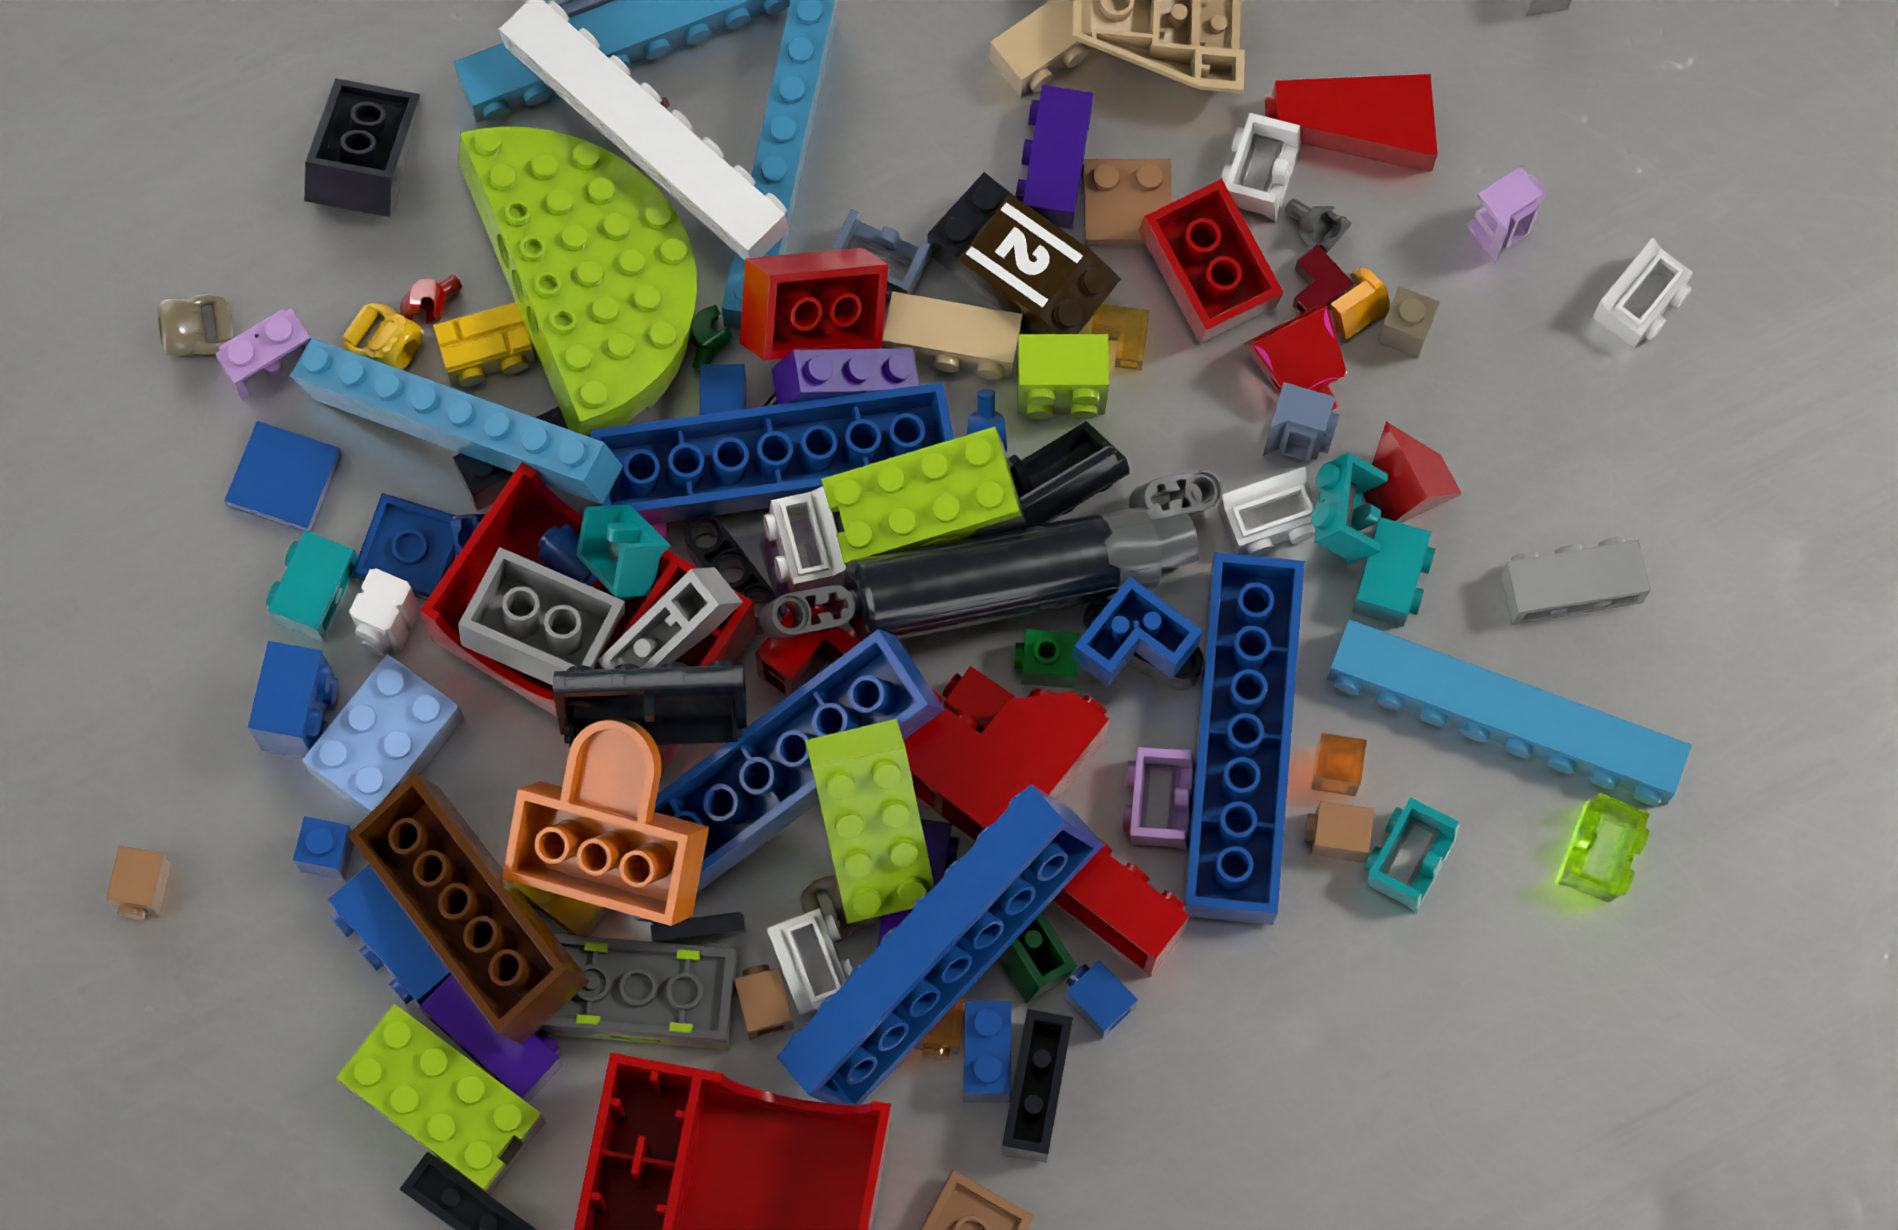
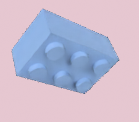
M387 653L302 761L310 774L368 816L413 773L420 776L465 719L458 704Z

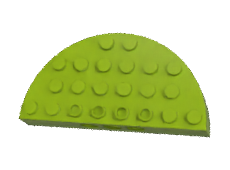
M492 127L460 132L458 164L568 429L589 437V430L628 425L629 421L645 408L649 410L667 390L678 373L686 355L691 336L697 297V269L690 240L678 214L662 192L645 175L616 154L594 143L572 135L530 127Z

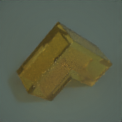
M1102 304L1094 313L1091 334H1108V340L1118 341L1115 367L1142 371L1150 310Z

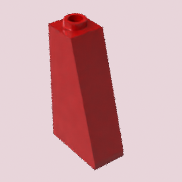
M1431 74L1275 80L1272 96H1265V117L1300 125L1301 144L1415 170L1433 171L1438 151Z

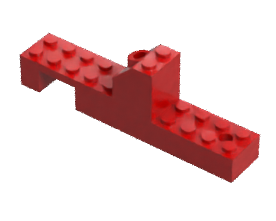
M820 605L811 609V616L830 611L825 606ZM791 611L781 620L782 626L786 628L792 627L793 615ZM836 627L827 632L785 640H775L767 637L755 652L758 677L784 697H788L815 677L826 663L831 665L861 641L856 637L852 628L846 632L841 627ZM931 688L941 703V701L943 700L942 697L933 688ZM1033 689L1027 697L1008 699L980 734L976 731L979 726L971 717L960 710L952 713L943 706L945 709L943 712L904 740L915 796L976 843V839L981 831L993 825L1008 809L1011 799L1019 792L1024 791L1030 784L1056 800L1062 797L1105 743L1110 720L1105 716L1107 711L1097 700L1088 695L1081 698L1075 692L1055 693L1044 689ZM1101 840L1105 845L1061 890L1052 902L1151 977L1184 935L1189 915L1184 912L1186 905L1171 892L1164 890L1161 894L1147 884L1150 880L1149 877L1134 864L1128 862L1125 866L1111 856L1113 850L1109 845Z

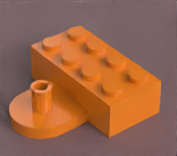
M623 718L604 719L587 726L574 739L569 750L562 787L539 781L517 790L502 879L672 926L693 916L709 827L654 812L661 777V757L655 741L643 727L633 721Z

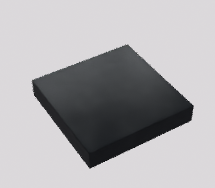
M734 912L687 918L672 926L652 922L650 929L652 941L660 942L746 931L744 914Z

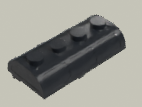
M1087 421L1023 460L1015 454L1007 459L1026 525L1014 529L1026 531L1030 527L1049 523L1057 517L1071 512L1076 506L1098 492L1109 489L1113 483L1130 474V467L1126 457Z
M717 660L710 662L707 666H687L681 662H668L661 667L640 668L635 664H620L615 666L614 669L595 670L589 666L576 665L568 668L567 671H554L553 697L560 734L564 735V743L569 744V748L576 736L584 728L609 718H623L637 723L651 735L656 745L738 742V738L743 737L742 729L747 728L744 664L734 665L730 661Z

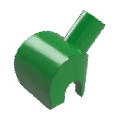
M717 305L700 310L693 319L690 338L697 347L692 368L700 371V364H711L715 350L721 348L733 338L729 327L721 331H715L711 328L710 324L718 320L719 315H721Z

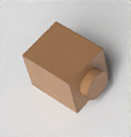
M1320 801L1316 813H1308L1306 819L1304 840L1312 841L1310 855L1364 863L1370 850L1374 809Z
M119 846L106 899L114 908L118 909V915L126 918L144 920L145 914L159 916L172 863L164 853Z
M767 964L757 965L743 970V977L734 979L749 1040L794 1029L780 968L770 970Z

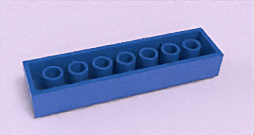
M943 382L589 430V437L604 442L623 465L603 505L597 503V506L631 505L649 524L693 519L699 515L714 516L770 508L771 500L808 493L822 487L821 479L954 439Z
M1214 553L1210 573L1183 903L1186 905L1184 912L1189 917L1273 925L1278 914L1305 561Z
M880 629L869 635L742 730L743 737L738 738V742L725 743L657 794L654 812L709 827L697 893L819 803L805 740L897 719L904 741L945 709L896 635ZM634 916L636 921L650 923L655 922L652 920Z
M1030 784L1024 791L1019 792L1011 799L1008 809L993 825L981 831L976 839V843L969 851L947 868L942 880L929 893L916 901L913 911L900 925L885 934L881 945L866 961L861 962L851 971L849 979L834 995L829 996L820 1004L817 1014L802 1029H799L790 1036L786 1047L776 1056L777 1059L809 1096L830 1104L861 1105L1105 844L1070 807Z

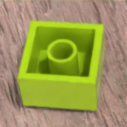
M1019 334L1017 353V414H1027L1028 418L1036 420L1051 418L1053 414H1071V417L1075 419H1092L1097 417V414H1105L1109 390L1108 334Z

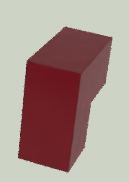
M1318 244L1297 260L1295 271L1309 286L1295 296L1293 307L1299 314L1316 305L1327 306L1328 310H1331V303L1353 288L1354 283Z

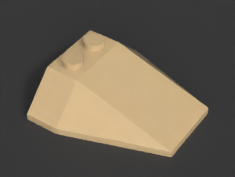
M1073 0V40L1199 90L1243 93L1245 50L1240 49L1241 0Z

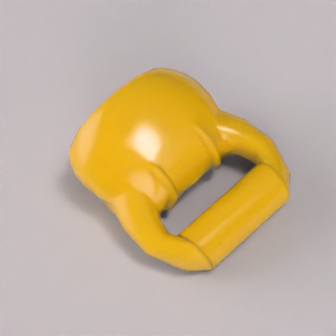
M370 303L363 305L341 338L345 350L403 370L419 350L423 338V330L415 321L400 315L397 310L387 304ZM379 314L384 316L385 320L380 323V327L372 339L367 341L368 345L362 349L356 348Z

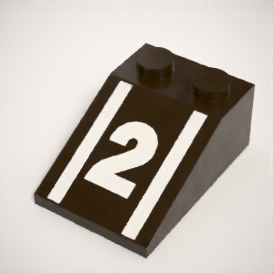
M1011 194L1005 197L955 260L1007 310L1022 314V324L1033 334H1079L1121 280L1091 249Z

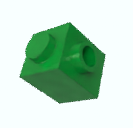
M1026 629L1025 643L1016 642L1014 669L1022 670L1021 684L1075 689L1078 664L1072 659L1074 646L1080 639V633Z

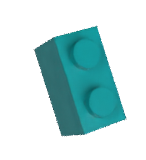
M1382 517L1379 518L1372 539L1381 543L1380 551L1367 557L1352 612L1404 626L1409 613L1417 615L1424 589L1416 587L1420 572L1429 573L1436 548L1428 546L1431 531Z
M304 530L300 541H294L287 551L284 562L287 569L281 582L275 581L268 592L266 606H269L267 611L273 622L323 642L353 578L352 573L358 559L354 549Z

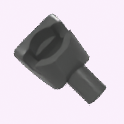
M1293 198L1285 208L1287 215L1300 222L1299 235L1311 249L1318 244L1325 253L1335 245L1352 224L1346 217L1335 214L1332 211L1335 208L1333 206H1313L1310 208Z

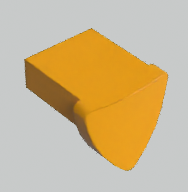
M1359 267L1350 273L1356 287L1331 303L1335 329L1345 340L1378 318L1385 316L1390 308L1389 295L1385 284L1365 267Z

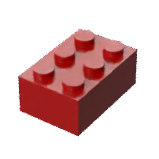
M1222 178L1144 215L1139 233L1199 344L1277 307L1284 292Z
M864 248L745 258L739 343L764 361L783 359L793 350L882 348L889 264Z

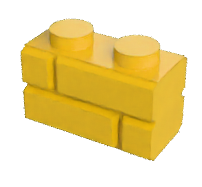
M516 302L433 325L451 385L460 383L461 386L465 387L473 386L483 382L487 374L501 370L504 374H515L525 370L529 362L536 361L526 325Z

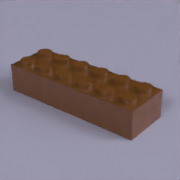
M413 773L348 834V837L498 1034L523 1044L589 982L586 975L513 881L502 879V867L439 786Z

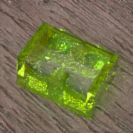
M1600 792L1586 801L1555 884L1572 887L1607 903L1615 900L1620 895L1625 896L1635 875V871L1630 869L1635 853L1641 854L1650 835V830L1645 828L1650 814Z

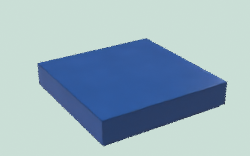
M257 421L224 501L227 506L310 532L342 452L338 447Z
M382 493L352 573L354 579L364 581L369 570L376 568L407 581L415 597L427 601L456 557L451 518L457 515Z

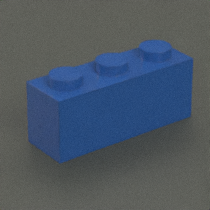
M370 864L328 899L336 911L330 916V919L347 938L353 932L365 944L359 950L360 953L376 971L384 966L395 979L389 983V986L406 1005L414 1000L420 1007L451 974V971Z

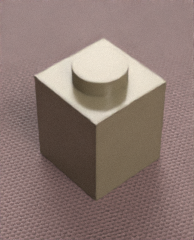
M1398 286L1377 342L1418 358L1440 302Z

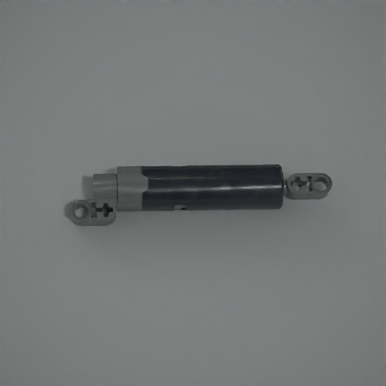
M1208 470L1165 476L1136 487L1130 495L1129 508L1040 524L1036 527H1030L1026 531L1014 529L853 559L844 570V587L830 585L780 596L768 602L762 608L759 615V623L762 631L768 637L775 640H785L827 632L846 624L848 621L860 641H863L878 629L896 635L899 640L1036 613L1039 608L1045 610L1058 609L1113 598L1129 576L1149 591L1154 590L1159 585L1162 570L1178 568L1199 561L1198 536L1190 516L1215 507L1221 501L1223 486L1220 479ZM1192 483L1201 490L1202 500L1200 503L1192 498L1190 493ZM1170 494V501L1165 504H1153L1151 498ZM824 603L826 605H834L835 613L833 614L825 612L811 616V609ZM779 606H785L792 612L793 624L791 628H786L779 622L777 618Z

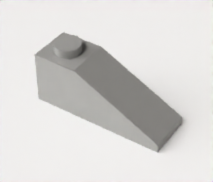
M715 567L690 569L597 661L603 669H614L615 666L620 664H635L640 668L661 667L668 662H674L712 633L743 602Z

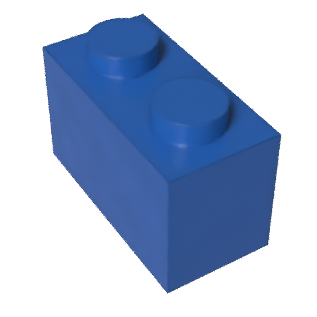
M965 1001L963 1102H1010L1012 1001Z

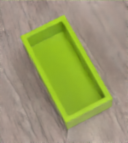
M897 719L805 740L847 924L912 909L916 901L929 893L935 886L906 748Z

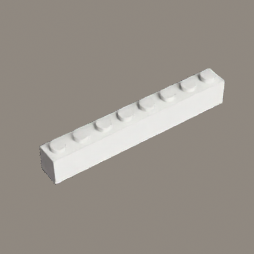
M528 0L499 28L506 49L743 260L745 258L763 257L789 231L785 215L787 209L777 197L771 193H767L764 196L754 187L756 183L752 176L740 165H736L734 168L722 159L724 157L722 150L711 139L705 137L701 140L691 131L693 127L683 114L677 110H673L670 113L660 104L662 102L661 97L650 85L645 82L641 85L636 83L629 76L631 72L617 56L612 55L608 58L599 50L600 44L585 28H581L578 31L568 23L570 20L568 15L557 3L550 1L547 4L544 0Z

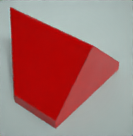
M1386 421L1372 465L1387 473L1388 478L1387 482L1363 493L1366 503L1381 510L1380 517L1403 523L1460 496L1462 492L1442 456Z

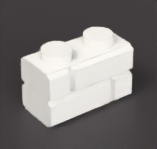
M376 568L370 569L361 586L363 593L357 594L349 610L357 627L355 633L363 639L361 646L374 654L385 656L387 651L395 655L401 654L410 637L408 630L414 629L421 614L420 607L407 581Z

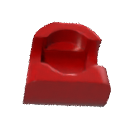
M453 274L440 283L429 278L417 280L400 303V315L412 320L413 313L419 312V309L422 308L426 312V324L438 323L444 311L445 300L462 289L460 280Z

